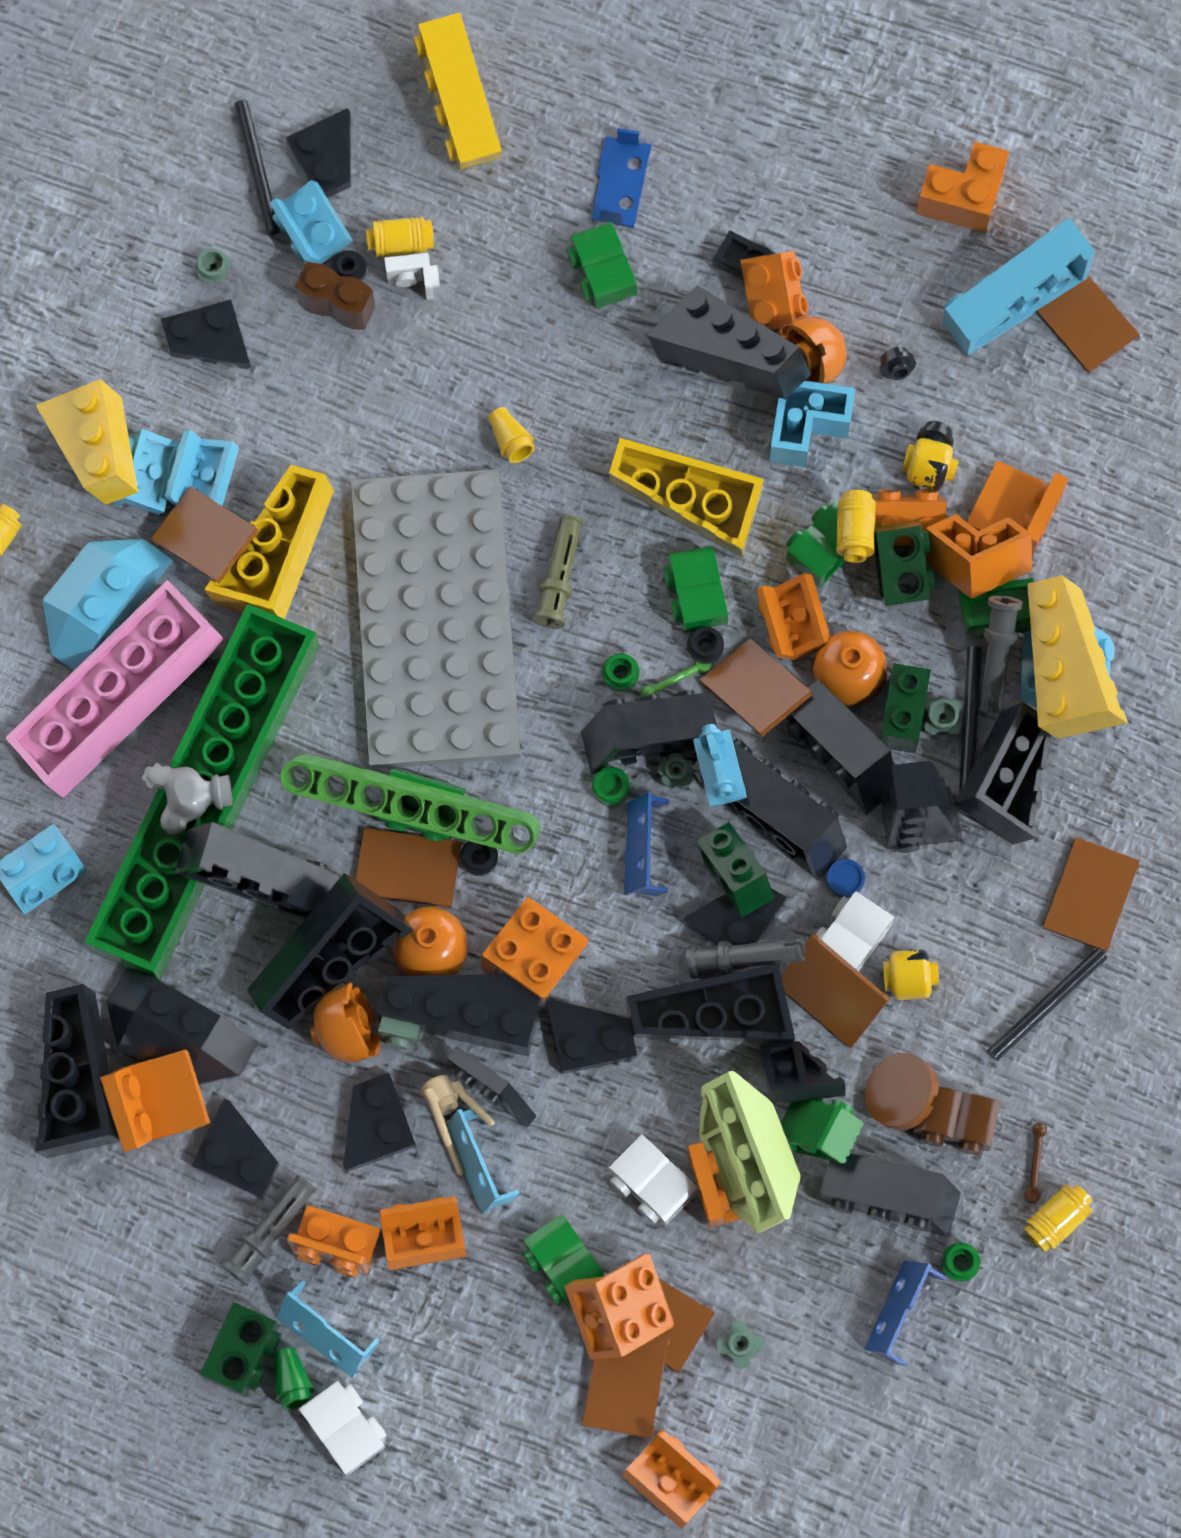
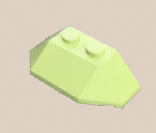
M729 1071L702 1086L701 1096L703 1097V1102L700 1110L699 1136L704 1143L706 1152L712 1150L714 1152L719 1173L714 1174L719 1189L724 1188L730 1211L742 1221L751 1225L755 1232L760 1233L790 1218L801 1175L773 1103L736 1072Z

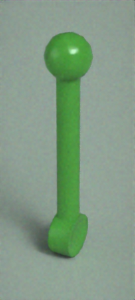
M696 662V665L652 687L644 686L640 691V695L644 697L655 694L697 672L707 673L711 668V663L701 664Z

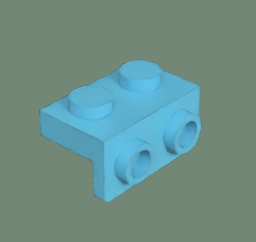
M184 430L181 441L176 449V458L171 475L166 483L165 498L176 506L191 486L223 506L239 446L233 441L201 439L193 431Z
M55 824L38 833L28 842L0 860V881L23 914H27L87 872L73 848Z

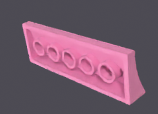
M167 580L5 738L46 786L64 798L226 639Z

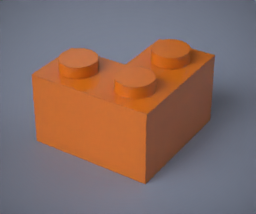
M974 141L965 173L929 164L919 196L916 214L986 233L1010 151Z
M957 514L926 527L930 540L927 564L971 599L1032 571V534L1010 517L979 531Z

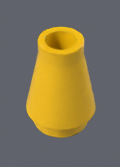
M501 407L490 413L488 421L492 426L501 456L508 459L510 463H519L527 459L535 449L533 436L509 413L507 408Z

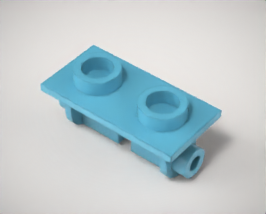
M714 724L705 725L701 729L702 733L699 738L693 739L710 808L747 798L730 729L721 731Z

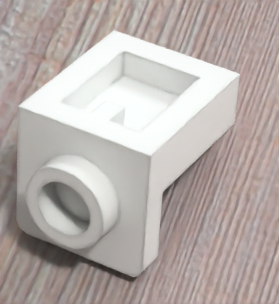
M429 253L385 258L388 285L395 284L398 287H410L418 281H425L427 300L434 299L433 287H440L438 267L437 265L430 266Z

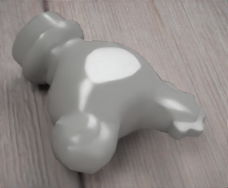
M156 763L153 767L145 768V774L142 776V781L146 783L148 789L155 787L166 791L168 804L162 813L160 822L161 828L171 835L184 831L187 823L199 818L211 804L220 810L223 807L233 805L229 775L219 776L215 774L211 781H205L192 768L179 767L172 769L170 766L162 767L159 763Z

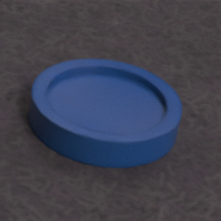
M842 859L836 861L828 870L827 885L830 891L838 897L843 898L845 896L850 898L855 892L859 893L864 886V871L853 860Z

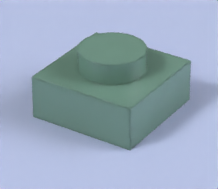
M382 1016L379 1027L380 1038L385 1039V1044L389 1047L408 1050L409 1045L419 1046L422 1031L418 1024Z

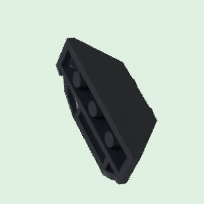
M127 968L106 1001L119 1052L137 1062H143L187 1050L199 1085L226 1078L239 1077L259 1044L258 1041L218 1013L155 978Z

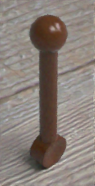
M1041 1122L1035 1123L1032 1127L1035 1141L1030 1185L1024 1194V1198L1028 1203H1036L1040 1199V1191L1037 1189L1042 1140L1047 1134V1127Z

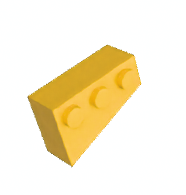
M99 379L35 405L84 489L105 505L138 493L123 402L119 394Z

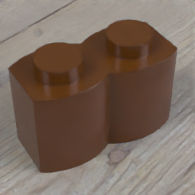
M306 263L295 284L298 302L304 309L316 315L332 316L339 324L350 329L364 330L375 310L373 290L365 282L353 277H339L334 270L319 263Z
M939 1086L937 1097L934 1096L931 1104L933 1109L927 1118L914 1127L913 1134L921 1136L920 1142L927 1145L941 1147L943 1142H950L959 1145L958 1150L960 1152L970 1155H981L982 1150L990 1151L1001 1101Z

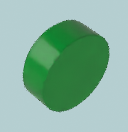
M613 766L604 767L594 775L592 792L599 803L605 806H617L628 797L630 781L622 769Z

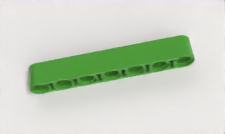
M311 754L295 756L282 768L280 773L282 786L292 794L512 853L521 854L527 852L541 834L539 820L528 812ZM294 766H301L307 770L309 775L308 782H302L295 777L293 772ZM330 776L342 778L345 783V791L334 790L330 784ZM368 785L377 787L382 793V801L371 800L366 793V787ZM403 796H413L418 801L419 810H408L403 804ZM439 806H450L455 811L456 820L447 821L443 819L439 812ZM476 816H487L492 821L493 829L490 831L480 829L476 823ZM522 825L526 827L529 831L530 839L526 841L517 839L512 831L513 826Z

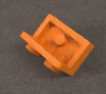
M794 250L740 260L750 318L770 330L780 329L795 319L807 316L808 302L802 294L800 285L802 267L799 259L795 256Z
M897 489L878 490V495H872V499L876 502L875 527L916 521L921 525L922 530H926V527L946 519L947 502L944 495H938L937 490L919 489L916 490L915 495H901V491ZM899 536L895 539L893 546H911L910 536Z
M803 573L776 587L761 586L757 588L759 610L766 621L769 632V645L777 658L797 661L818 651L821 646L827 643L831 636L812 574Z
M436 1197L425 1202L408 1205L398 1204L379 1211L389 1270L467 1257L456 1197Z
M664 1430L658 1432L651 1443L622 1475L681 1529L702 1508L721 1484V1481L715 1476L709 1466L699 1462L685 1450L680 1440L670 1436Z

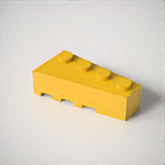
M461 13L418 24L417 36L413 37L417 55L419 58H423L427 70L423 73L429 93L434 92L438 104L434 106V111L439 127L445 126L449 140L444 141L450 162L456 161L459 170L500 159L502 154L501 146Z
M623 438L619 439L609 471L610 483L735 555L743 557L763 491V478Z
M290 465L265 501V508L255 522L251 521L250 523L256 526L259 530L220 584L210 580L204 590L214 605L243 613L246 605L250 604L283 619L286 618L334 493V489L326 474Z
M1063 575L1028 583L1038 727L1060 739L1127 724L1125 713L1120 709L1116 697L1118 693L1114 681L1110 679L1104 663L1106 658L1095 637L1094 632L1096 630L1081 588Z

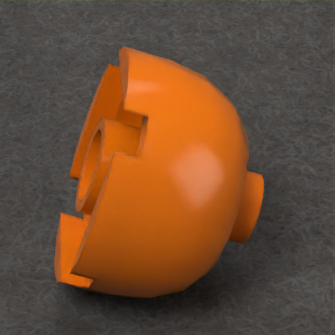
M801 317L789 322L777 331L778 335L800 348L811 373L805 381L830 384L841 375L847 361L845 339L843 334L832 323L821 317Z
M846 630L833 634L827 643L819 648L815 654L812 675L814 682L819 680L846 707L854 708L868 704L879 695L886 682L888 664L884 650L875 638L861 631Z
M434 906L420 907L405 915L413 931L403 939L399 936L392 941L393 957L399 970L405 976L456 975L463 968L469 952L467 933L461 922L449 911Z
M348 983L328 992L316 1005L313 1017L314 1025L310 1027V1034L316 1047H323L330 1057L337 1061L354 1063L377 1056L381 1051L380 1034L372 1036L370 1022L377 1021L368 999L359 987L352 988L353 983Z

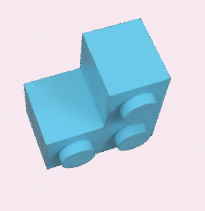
M804 381L786 400L779 398L769 462L806 467L811 433L848 439L856 388Z

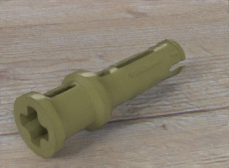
M566 514L559 518V527L548 575L539 585L538 590L541 593L538 610L534 611L532 615L533 622L543 627L559 629L565 626L564 609L567 599L572 596L569 579L581 526L583 525V520L577 516Z

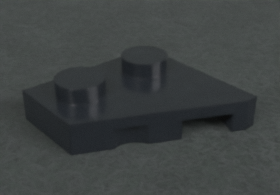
M348 108L286 137L287 145L308 182L311 180L317 182L327 198L351 187V114Z
M231 299L161 319L171 357L187 360L197 358L202 362L217 364L220 361L238 364L239 368L243 369L251 368Z
M771 888L774 899L741 918L724 894L688 914L684 918L683 924L717 946L721 941L731 942L732 945L758 943L786 902L787 897Z
M553 999L546 1000L562 1075L637 1058L629 1018Z
M793 1041L760 1045L769 1099L772 1103H792L800 1100L845 1096L844 1079L841 1077L832 1078L827 1073V1065L818 1057L812 1056L809 1053V1049L801 1042Z
M456 1046L447 1057L457 1069L453 1074L455 1078L460 1080L469 1089H472L473 1086L477 1087L480 1090V1095L494 1107L498 1108L500 1106L526 1128L537 1117L508 1081Z
M390 1073L353 1086L343 1162L346 1173L416 1147Z
M224 1098L191 1166L263 1200L280 1164L230 1100Z

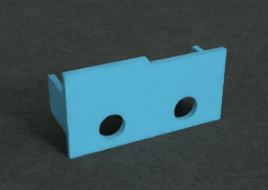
M459 1109L447 1125L464 1168L466 1179L480 1212L484 1215L489 1209L513 1202L520 1193L516 1190L501 1196L498 1195L467 1121L477 1118L478 1115L472 1109L464 1112L462 1109ZM464 1132L466 1133L468 1143L465 1139ZM482 1174L484 1175L486 1185L483 1181Z
M302 1280L292 1292L286 1294L276 1318L345 1373L354 1378L358 1369L375 1351L379 1339L376 1338L364 1352L328 1325L323 1317L297 1298L306 1283ZM295 1321L301 1323L305 1328V1331L301 1330L296 1325ZM332 1350H334V1351H336L337 1353H339L340 1356L342 1357V1360H341V1359H338V1358L332 1353Z

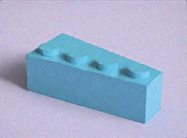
M1069 217L994 273L981 279L965 294L959 293L951 298L945 305L942 323L968 356L1087 279L1095 250Z

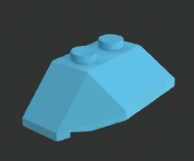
M144 539L88 542L43 599L52 657L74 671L131 616L173 562L172 559Z

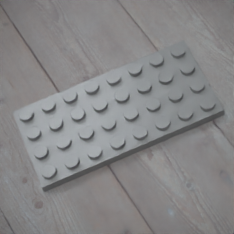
M499 469L351 480L370 769L521 758Z

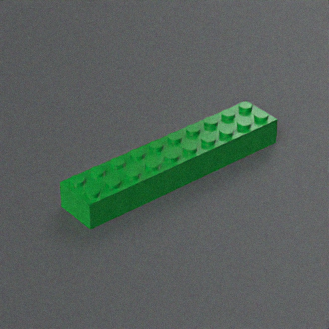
M250 604L246 605L169 765L172 769L179 767L192 768L205 781H211L215 774L219 776L229 775L233 805L223 807L220 810L211 804L199 818L188 822L184 831L171 835L161 828L160 819L168 801L166 791L158 788L84 941L90 953L127 969L150 976L159 981L161 980L205 888L204 884L174 875L186 831L199 827L202 823L208 824L211 822L230 830L233 829L319 648L316 632Z

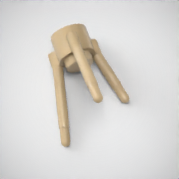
M437 1076L426 1082L420 1091L432 1111L440 1136L447 1147L455 1170L459 1176L464 1175V1169L444 1116L457 1109V1100L460 1097L487 1125L493 1126L495 1121L465 1091L460 1080L451 1083L447 1076Z

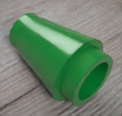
M290 1347L278 1350L273 1354L275 1360L276 1401L281 1402L282 1409L284 1410L301 1408L313 1399L314 1387L297 1354L296 1348Z

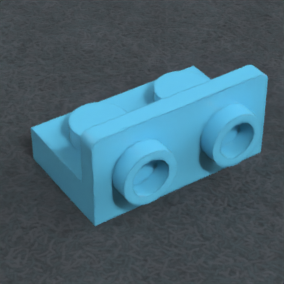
M313 180L309 181L284 202L277 198L270 202L271 207L275 211L273 215L275 223L284 233L289 234L293 241L290 245L291 249L302 262L324 264L353 241L319 184Z
M141 429L129 437L138 493L115 501L112 504L119 507L127 503L160 515L165 510L167 502L165 498L166 483L173 469L179 442Z

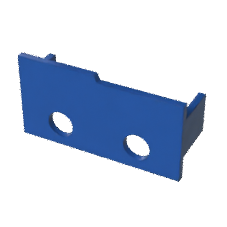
M618 128L617 138L605 137L597 174L600 181L591 220L604 223L612 222L615 225L634 228L652 144L639 142V131ZM633 158L639 159L642 166L638 170H632L628 167L629 160ZM630 198L633 201V206L630 209H622L619 205L620 200Z
M647 792L628 802L627 848L625 850L624 895L626 896L632 893L659 896L668 892V888L650 886L651 807L660 808L669 803V799L652 797L651 792ZM645 813V822L642 826V816ZM644 857V867L641 870V861Z
M904 1260L864 1350L874 1352L896 1365L907 1366L908 1362L890 1353L909 1310L913 1308L927 1275L939 1280H945L946 1276L932 1269L928 1263ZM905 1279L904 1286L898 1291L901 1282ZM886 1322L884 1330L879 1334L881 1326Z

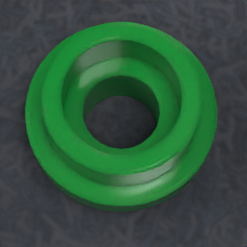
M623 653L610 656L602 667V678L605 684L616 691H625L632 688L639 678V666L636 660ZM618 668H623L628 674L625 678L620 679L614 676V671Z
M963 1242L954 1243L943 1252L941 1268L949 1279L955 1282H966L974 1278L980 1269V1256L973 1246ZM957 1256H962L967 1260L968 1265L965 1269L959 1270L954 1266L953 1259Z

